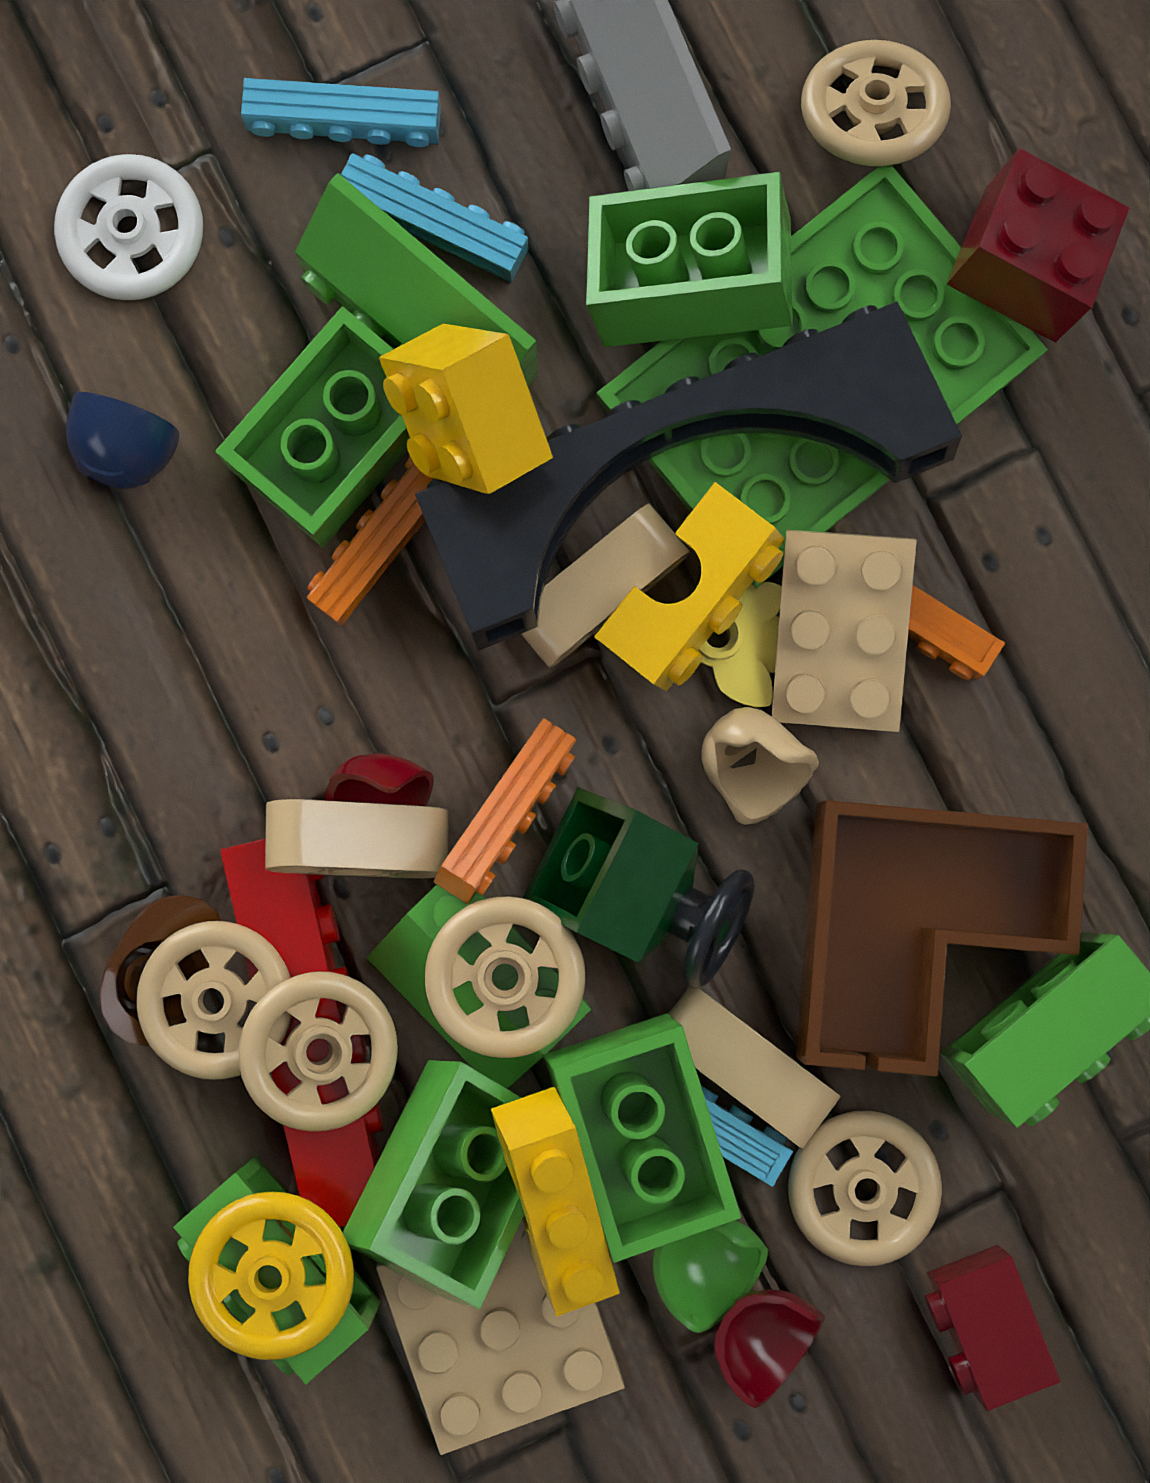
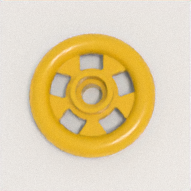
M261 1192L247 1195L226 1205L203 1228L197 1238L190 1258L189 1292L195 1312L201 1323L214 1339L223 1346L240 1355L254 1359H285L310 1350L322 1342L335 1329L350 1301L354 1269L347 1240L339 1226L328 1213L313 1202L297 1195L283 1192ZM282 1220L296 1225L292 1245L279 1240L265 1241L263 1236L266 1221ZM231 1237L248 1246V1250L238 1263L236 1272L218 1263L219 1256ZM322 1254L326 1266V1283L307 1286L305 1284L306 1269L302 1257ZM265 1265L276 1267L282 1276L281 1285L274 1289L264 1287L258 1279L259 1268ZM234 1289H238L243 1300L255 1308V1313L244 1323L234 1318L222 1302ZM295 1300L298 1301L306 1319L291 1328L280 1331L272 1312L285 1309Z

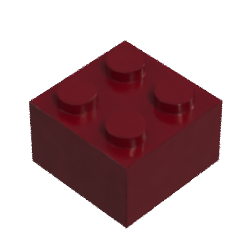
M1019 148L986 187L946 285L1056 343L1093 307L1130 208Z

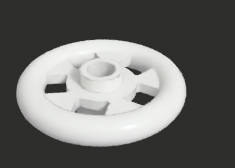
M122 154L94 162L72 179L64 190L56 209L54 234L56 246L64 265L83 286L99 295L112 299L140 300L156 296L168 290L186 275L196 260L201 247L203 217L195 192L176 170L148 156ZM139 180L147 182L146 197L141 198L134 195L120 196L122 181ZM92 197L106 202L99 212L97 223L94 225L81 219L83 210ZM174 206L178 218V229L160 233V221L156 210ZM127 216L137 218V225L131 232L121 233L117 231L118 223L122 218ZM98 241H101L109 252L116 255L105 269L95 264L87 255V252ZM153 247L157 248L163 261L154 268L139 274L132 259L148 253Z

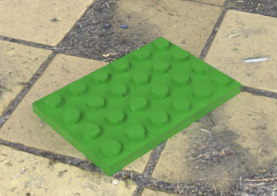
M892 165L878 166L791 236L792 326L660 341L599 390L596 394V399L607 413L615 406L627 401L638 400L643 403L665 394L668 387L681 379L692 376L699 377L700 380L724 371L726 365L739 356L748 353H758L759 356L783 347L789 338L799 332L808 329H817L818 332L841 324L849 314L857 309L869 305H875L879 309L898 301L958 426L1038 361L1048 349L1031 329L946 285L961 246ZM771 433L729 434L696 440L669 449L647 460L690 513L714 482H716L780 532L785 539L779 548L783 552L782 559L765 581L758 583L754 580L751 583L755 589L784 567L786 530L828 532L890 481L874 467L832 446L801 437Z

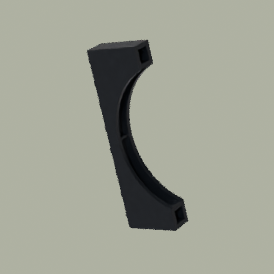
M898 301L879 309L875 305L857 309L849 314L841 324L818 332L817 329L799 332L789 338L783 347L759 356L758 353H748L739 356L729 362L724 371L700 380L696 376L681 379L668 387L665 394L641 403L638 400H631L621 403L612 408L605 418L581 427L579 424L563 426L546 438L553 456L552 459L490 494L436 478L429 482L425 490L415 493L478 651L538 627L540 604L546 579L556 553L569 530L583 511L602 491L618 478L644 461L669 449L696 440L720 435L741 433L788 435L823 443L851 454L874 467L893 483H898L954 460L962 434Z

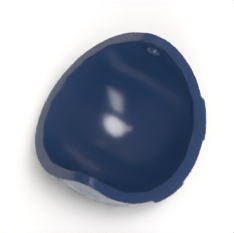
M75 392L66 423L67 444L73 459L77 463V469L89 480L119 489H131L150 482V479L161 472L172 459L179 442L178 429L165 419L135 405L96 393Z

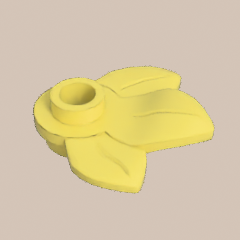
M764 582L757 589L751 584L738 601L743 606L735 621L726 630L729 636L727 645L715 648L706 641L698 651L703 656L700 663L712 667L720 691L731 700L755 708L770 706L773 697L772 681L769 674H775L779 617L776 615L780 609L782 586L770 582Z

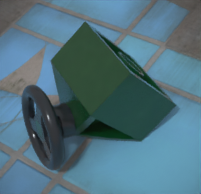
M578 787L523 899L546 907L560 918L562 925L638 963L652 952L669 934L690 943L683 964V980L688 987L699 989L709 983L716 975L737 940L751 906L755 882L754 877L749 871L740 869L731 873L722 882L713 897L693 888L699 843L638 810Z

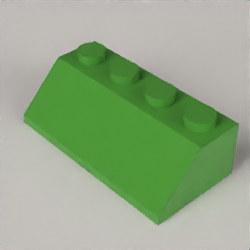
M339 173L330 180L295 250L297 259L304 272L300 278L301 282L326 304H329L335 298L357 319L394 349L441 324L509 334L527 386H529L538 376L536 340Z

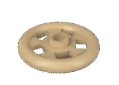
M864 40L835 49L824 56L813 67L802 89L801 109L804 122L810 134L828 152L854 164L890 166L919 156L939 139L948 123L951 99L944 76L937 66L922 53L897 42ZM874 66H884L898 70L900 73L898 78L895 79L885 74L872 73ZM842 74L854 79L848 86L846 93H841L830 87ZM923 92L926 101L925 109H908L907 93ZM841 111H846L854 126L847 132L838 127L832 120V117ZM896 124L901 126L904 135L889 140L880 139V134L890 131Z
M518 897L487 898L470 904L457 912L443 925L436 935L426 961V995L430 1008L440 1026L453 1040L463 1047L489 1057H521L550 1045L564 1033L574 1020L581 1005L585 989L584 959L579 944L571 930L562 925L560 918L546 907ZM513 924L526 927L540 936L533 953L529 954L520 946L506 943V938ZM478 931L491 943V947L479 955L474 965H470L458 954V951L463 943ZM509 964L517 970L518 982L513 988L505 990L495 985L492 975L498 965ZM538 967L558 968L559 981L555 998L536 996L535 991L539 980ZM466 981H472L477 997L484 1003L482 1008L469 1015H466L461 1009L453 992L454 988ZM523 1005L527 1008L529 1026L518 1030L500 1031L498 1010L511 1011Z
M206 921L187 926L165 939L152 953L142 971L137 990V1012L141 1029L156 1054L171 1067L184 1074L210 1080L240 1076L239 1043L243 1027L239 1025V1022L247 1011L248 1001L252 1000L258 1003L269 990L290 978L289 971L273 945L260 934L245 926L226 921ZM201 950L210 964L209 968L196 972L187 980L178 963L189 954ZM237 952L248 958L259 970L247 985L244 984L236 973L226 969V965ZM209 988L217 989L223 995L224 1005L218 1013L208 1011L203 1004V996ZM180 994L182 1011L187 1021L169 1026L164 1012L163 997ZM285 1011L273 1025L269 1037L281 1044L289 1028L292 1015ZM202 1031L209 1034L224 1032V1052L207 1053L197 1050L198 1032Z
M310 972L291 977L269 990L254 1006L244 1024L239 1043V1067L244 1085L256 1105L270 1118L280 1124L303 1131H327L343 1127L369 1112L387 1090L397 1061L398 1045L395 1026L381 999L358 980L332 972ZM320 998L336 1000L347 1005L340 1024L328 1018L315 1017ZM286 1011L300 1020V1024L292 1030L286 1045H281L269 1037V1033L278 1018ZM369 1034L372 1047L370 1062L350 1063L352 1059L350 1037L352 1035ZM315 1039H325L329 1044L328 1055L319 1062L309 1061L306 1050L310 1042ZM283 1062H287L291 1072L301 1080V1083L287 1095L276 1086L269 1074ZM342 1076L349 1094L335 1102L321 1104L316 1089L317 1085L329 1084Z
M853 1111L837 1115L823 1122L803 1149L799 1147L789 1172L788 1196L791 1211L799 1229L806 1239L820 1252L834 1260L849 1265L877 1266L902 1258L925 1239L933 1227L939 1212L942 1182L938 1163L932 1150L923 1137L910 1125L896 1117L881 1112ZM850 1139L858 1151V1156L850 1158L837 1170L833 1167L826 1154L837 1144ZM885 1141L894 1145L906 1157L895 1172L883 1161L874 1157V1154ZM865 1178L875 1180L877 1183L875 1196L867 1201L857 1199L855 1195L857 1183ZM832 1184L833 1196L839 1209L838 1211L821 1215L816 1205L814 1188ZM900 1187L916 1192L915 1202L907 1219L890 1213L896 1202L898 1188ZM852 1219L861 1222L877 1220V1239L857 1240L850 1238V1221Z

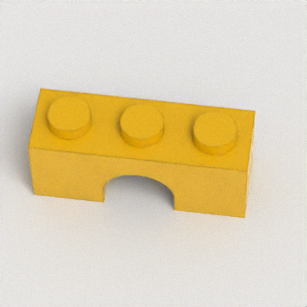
M714 482L675 533L677 537L697 553L701 562V578L694 592L680 602L664 604L654 601L636 586H633L595 635L597 640L652 684L665 691L673 683L680 686L688 680L702 660L703 656L698 651L713 632L720 635L730 627L742 609L743 604L738 601L754 580L758 583L765 581L775 570L783 556V552L779 548L785 539L780 532L716 482Z
M552 1087L491 1108L506 1165L515 1183L526 1216L522 1218L536 1271L556 1317L620 1294L577 1130L556 1088Z

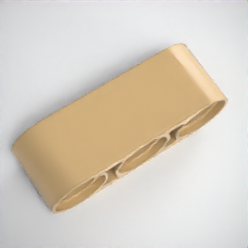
M649 503L628 517L545 585L540 604L538 627L521 635L545 664L551 668L598 632L633 586H636L645 593L676 568L690 554V551Z
M302 799L275 800L266 804L265 870L270 872L389 878H435L448 856V810Z
M688 987L669 1012V1015L683 1026L695 1068L802 1149L841 1096L701 989Z

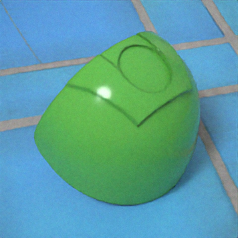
M737 1220L655 1248L653 1273L658 1292L668 1310L678 1321L694 1332H704L722 1320L736 1298L750 1291L766 1263L768 1248L749 1227Z

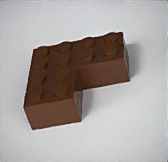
M830 800L816 803L796 1058L805 1065L865 1070L866 1061L868 1066L877 1071L938 1076L947 943L1079 955L1088 823ZM857 1051L867 1052V1058L866 1056L858 1053Z

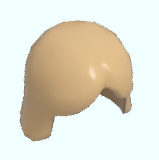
M751 707L734 709L722 716L707 733L702 744L701 759L705 773L710 782L725 799L737 822L743 825L758 823L778 813L784 805L788 804L799 794L819 765V760L814 751L802 745L776 719L764 711ZM757 748L754 764L737 768L730 767Z

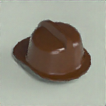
M180 894L162 897L146 906L130 924L118 947L107 960L99 990L101 1014L110 1030L127 1043L146 1047L150 1046L138 1019L137 990L142 971L155 949L170 935L187 926L206 921H221L217 911L202 899ZM201 950L189 954L178 963L187 980L196 972L209 968L210 965ZM175 994L163 997L164 1012L169 1026L185 1023L187 1019L182 1011L181 995Z

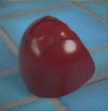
M382 753L359 755L345 761L331 775L330 782L326 788L325 801L426 807L432 793L434 776L430 771L418 764L395 755Z
M769 1289L757 1292L751 1290L736 1298L735 1302L723 1316L720 1325L717 1326L714 1342L716 1359L719 1361L722 1374L732 1391L744 1403L753 1408H758L766 1403L788 1379L807 1353L823 1325L825 1315L804 1299L782 1290Z

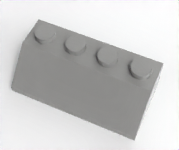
M668 0L554 1L555 15L564 37L567 39L575 36L583 55L577 57V65L583 84L589 94L599 93L606 112L600 114V119L607 141L612 150L622 148L630 168L624 170L628 191L725 179L731 148Z

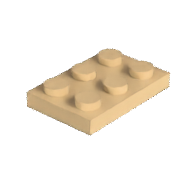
M786 530L771 717L781 723L899 732L917 542L915 538Z

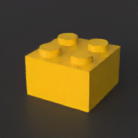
M441 324L379 357L386 375V379L383 381L384 392L391 406L403 418L410 439L407 440L409 455L415 466L425 476L490 494L553 458L509 334Z

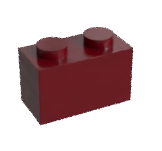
M995 1245L927 1272L934 1292L924 1295V1298L939 1333L949 1330L958 1354L948 1357L957 1384L964 1396L973 1392L983 1407L989 1411L1061 1383L1014 1260L1003 1248Z

